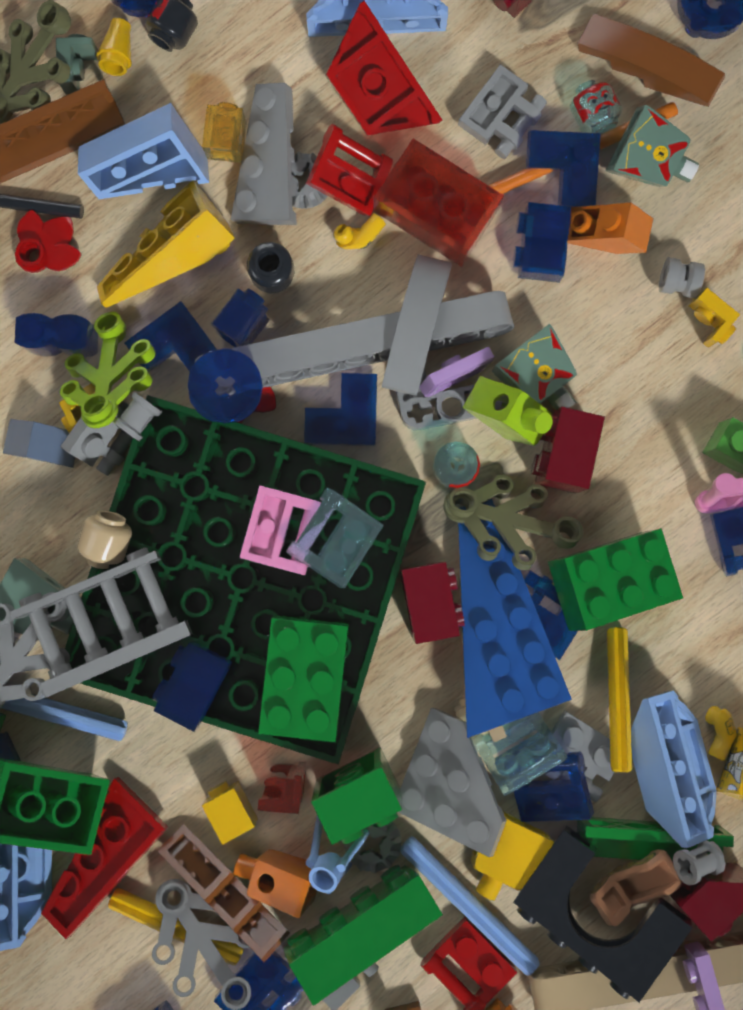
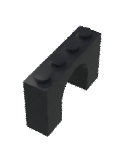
M566 825L530 879L520 890L513 903L518 906L517 912L525 920L532 924L538 922L549 931L547 933L548 937L555 944L563 949L568 946L580 955L578 960L585 968L595 974L600 971L610 979V986L625 999H629L631 996L640 1003L691 931V919L665 899L659 898L655 900L638 926L622 938L601 939L586 932L575 920L571 911L570 890L595 855L597 848Z

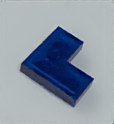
M537 130L528 132L526 169L560 170L558 206L582 207L596 205L601 133Z
M182 301L124 342L129 350L136 341L146 339L151 343L156 352L155 357L146 364H140L148 372L176 353L196 381L198 380L195 360L201 355L218 351Z
M342 373L341 408H305L304 444L375 446L377 374Z

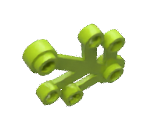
M117 312L104 313L94 323V329L103 341L98 369L89 364L80 353L70 355L64 363L65 368L72 377H83L96 387L95 393L89 395L78 381L70 380L64 383L59 391L67 404H77L81 407L82 420L90 428H101L109 425L117 416L118 405L134 390L137 392L144 391L152 384V377L145 367L138 366L130 370L136 363L146 364L155 357L156 352L148 340L141 339L136 341L131 346L130 351L115 364L118 343L126 337V325ZM129 371L127 379L111 392L112 385Z

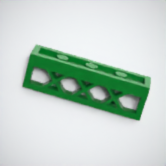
M578 816L577 833L597 848L593 857L642 860L651 851L661 849L665 850L673 861L674 854L677 851L684 849L691 851L698 846L696 844L689 848H682L657 821ZM712 825L714 827L713 838L707 841L715 842L722 852L724 847H734V836L723 827Z

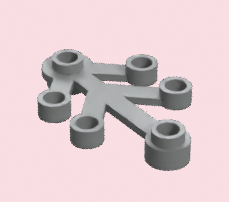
M56 592L46 593L42 597L44 598ZM65 600L55 604V611L52 614L48 612V607L43 609L49 624L51 622L63 621L70 615ZM0 603V609L4 608L6 611L5 619L3 621L0 620V709L5 701L25 698L28 701H36L45 697L40 683L45 681L42 678L27 679L22 685L5 686L14 673L46 668L51 670L45 654L27 656L39 640L32 622L15 644L14 619L10 613L15 609L7 603ZM60 648L65 663H70L69 653L67 650ZM33 683H36L39 687V692L36 696L31 692Z
M180 879L165 881L158 888L155 897L156 906L163 914L158 943L152 950L153 960L159 965L168 964L173 960L175 948L172 940L178 918L186 930L179 974L173 981L175 994L180 997H187L194 991L196 981L193 975L199 950L223 986L221 990L223 1003L230 1009L237 1010L243 1008L251 997L250 985L243 977L234 976L211 940L236 943L239 947L245 949L250 947L239 941L238 935L230 926L204 923L197 920L190 908L213 909L199 894L192 893L187 883ZM171 891H178L181 894V901L175 906L170 905L167 901V896ZM161 945H166L170 948L171 954L167 960H160L157 957V949ZM181 977H187L191 981V988L187 992H181L177 987V982ZM237 984L243 988L244 992L240 999L234 1000L229 996V989Z

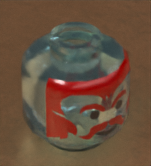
M589 80L575 90L577 95L570 103V111L582 133L592 134L595 137L615 128L619 124L618 118L622 113V106L611 84L606 82L596 83L595 80Z
M457 441L447 443L441 447L435 455L432 465L434 477L439 484L454 490L465 488L471 484L479 474L480 469L479 456L473 447ZM454 458H458L461 461L457 462ZM451 462L455 465L454 469L451 467ZM464 465L463 469L458 471V467Z

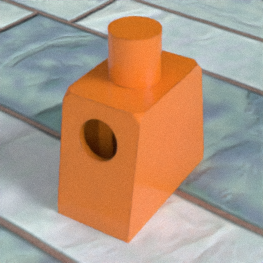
M268 849L258 859L241 853L236 861L233 874L250 881L247 895L291 916L300 918L314 902L317 890L309 882L311 869L306 866V859L274 849Z

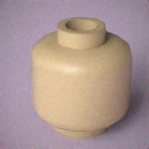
M100 510L97 511L96 515L85 519L77 549L82 556L87 558V564L95 568L107 569L109 565L121 563L125 559L132 535L130 526L125 523V517L111 511Z

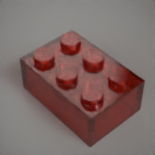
M413 138L374 197V212L462 267L499 211L504 195Z

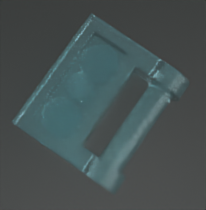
M326 488L320 497L322 503L297 542L292 541L286 552L339 588H345L382 529L383 524L337 492ZM338 510L343 516L317 556L309 549L333 511Z
M539 712L529 715L525 720L506 730V738L495 743L492 739L486 743L482 740L475 745L504 796H507L568 759L564 749L550 731ZM533 731H537L535 735L529 737L528 739L524 740L523 742L519 743L518 745L514 746L513 748L494 758L493 755H495L496 753L502 751L503 749L507 748L508 746L512 745L513 743L517 742L518 740L522 739L523 737L527 736Z

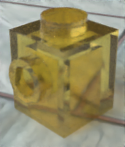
M220 102L217 105L207 104L202 148L208 160L241 163L247 124L243 108H238L237 105L228 102Z

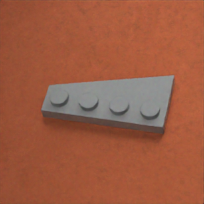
M286 83L256 84L231 214V220L237 224L297 225L296 213L292 208V197H296L295 182L291 176V163H295L294 149L290 144V134L294 131L292 88Z

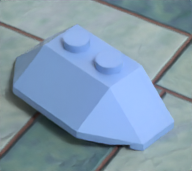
M318 0L306 13L309 37L344 36L359 4L363 1L366 2L386 34L446 31L448 20V7L440 0Z
M667 691L645 698L641 702L631 727L632 759L645 809L682 848H689L713 838L714 827L712 822L715 815L717 794L698 720L688 707L678 699V695L674 691Z
M0 844V951L20 947L26 939L25 935L41 916V912L52 894V850Z

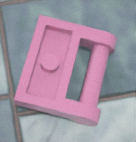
M729 473L720 474L713 481L710 490H705L696 497V508L702 513L743 508V478L736 479Z
M259 486L240 558L306 575L308 564H305L318 514L323 513L325 503ZM297 507L304 509L291 559L280 557L293 508Z

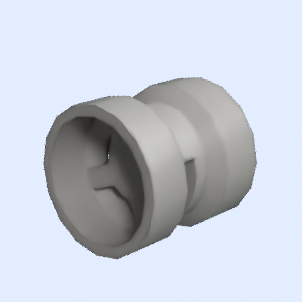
M667 257L660 275L659 292L672 294L676 291L681 292L684 297L696 299L703 284L705 265L697 262L683 264L680 259Z

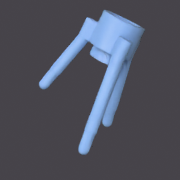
M317 816L311 851L306 860V866L311 869L309 882L312 887L322 893L331 894L343 876L352 867L350 860L363 845L370 832L365 829L363 831L364 834L354 841L343 857L334 852H328L319 856L323 826Z

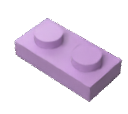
M698 941L685 944L684 947L688 959L683 960V966L691 984L695 983L698 996L693 997L695 1009L725 1010L709 953Z

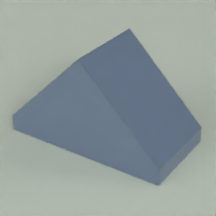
M10 419L3 454L71 468L74 467L76 458L61 448V445L69 435L66 429L34 421Z

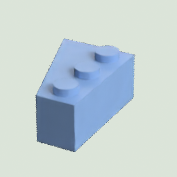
M171 103L79 146L78 175L98 199L143 193V188L164 185L165 189L176 188V183L197 180L198 184L209 183L208 157Z

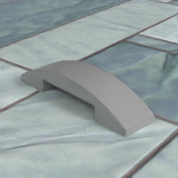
M417 255L398 319L382 388L414 396L418 395L428 351L452 267L451 262Z

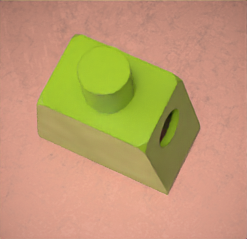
M482 376L478 378L462 407L505 439L532 446L539 443L542 435L550 430L553 422L552 413L524 391ZM496 401L502 402L501 406L505 408L496 410Z

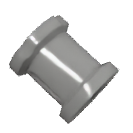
M134 392L131 396L133 401L120 418L115 417L112 422L140 442L143 438L141 435L142 431L154 416H159L162 412Z
M703 841L698 844L696 849L691 851L686 849L677 851L673 857L674 869L679 879L687 885L697 884L701 877L708 874H721L726 866L722 850L713 841Z

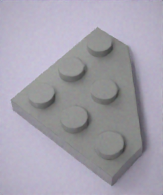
M431 708L400 788L402 810L398 813L487 857H492L505 827L506 818L501 806H498L492 791V783L483 760L478 756L472 738H467L466 721L439 709Z

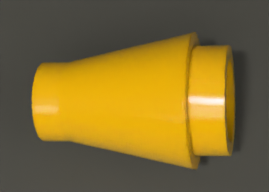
M113 18L110 21L109 29L96 54L100 69L113 76L125 75L127 69L132 65L131 25L128 21L121 18Z

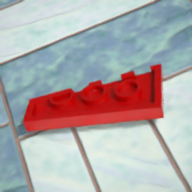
M120 777L114 778L108 788L109 792L105 798L92 854L75 853L67 870L63 871L41 912L65 939H68L77 931L169 827Z

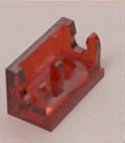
M299 761L298 765H273L270 768L271 772H282L286 777L271 776L265 779V789L262 797L258 799L257 811L299 814L304 798L307 762Z

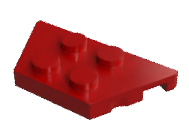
M361 2L325 75L361 129L368 136L438 124L443 121L366 2Z

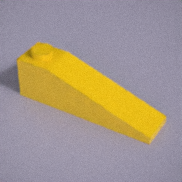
M195 181L188 183L167 202L160 211L164 217L152 231L146 228L140 234L141 240L138 243L137 250L133 254H124L98 284L97 290L100 302L105 308L207 263L214 256L220 255L228 249L231 241L235 239L229 224Z

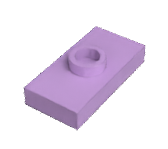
M489 346L461 359L460 355H456L442 363V369L429 374L419 388L424 397L435 395L484 371L493 361L494 355Z

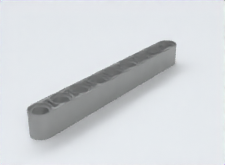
M492 291L442 302L429 351L497 337L513 330L514 323L505 292ZM400 312L201 355L195 360L202 396L204 398H219L388 361Z

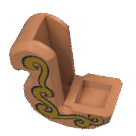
M657 849L651 851L642 860L633 859L627 861L606 874L590 891V900L607 926L617 927L630 913L631 908L671 895L681 887L683 881L679 879L674 869L673 861L667 852Z

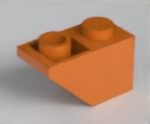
M632 202L572 207L564 241L569 244L613 254L646 253L654 218Z

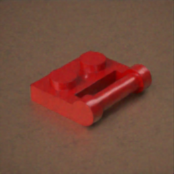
M331 124L325 132L323 144L306 184L365 217L371 216L391 170L393 159L385 154L378 155L344 135L343 129ZM336 148L372 167V176L335 156Z
M466 916L435 945L420 963V966L427 974L433 973L464 1005L463 1010H484L486 1004L518 973L516 967ZM448 954L481 987L474 995L442 963V960Z

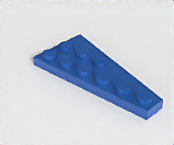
M492 498L483 503L495 507ZM465 506L459 508L461 510H466ZM482 519L480 520L489 535L496 537L501 544L500 552L491 561H486L479 557L477 554V541L464 523H458L461 604L465 626H462L467 738L572 700L521 570L517 569L512 563L514 553L493 523ZM483 545L486 551L494 552V548L491 545Z

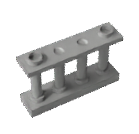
M147 548L140 549L127 555L128 562L44 598L41 593H36L18 601L21 607L11 611V616L13 619H20L29 615L51 668L48 671L50 679L40 683L45 698L193 634L188 620L179 623L176 617L172 618L150 564L161 560L159 552L153 551L149 553ZM135 570L158 622V625L155 626L158 633L143 638L141 632L137 633L115 581L116 578ZM97 586H101L123 640H120L122 648L109 654L106 647L101 648L79 595ZM64 600L87 653L84 656L86 664L72 669L70 663H65L43 610Z

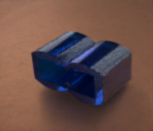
M528 202L525 212L518 213L516 233L522 234L521 246H515L513 255V268H518V278L560 283L566 266L571 206Z
M237 288L211 322V325L216 330V333L233 347L252 344L270 321L266 315L268 308L263 305L265 303L264 299L253 290L247 288L243 292Z
M27 313L16 317L14 343L32 354L48 357L62 352L69 356L80 353L85 358L98 354V334L94 329V325L84 317L65 314L51 319L39 313Z
M189 642L186 648L181 645L170 663V666L174 667L175 670L169 682L163 679L153 695L152 700L157 702L154 712L195 732L203 721L232 661L195 642Z

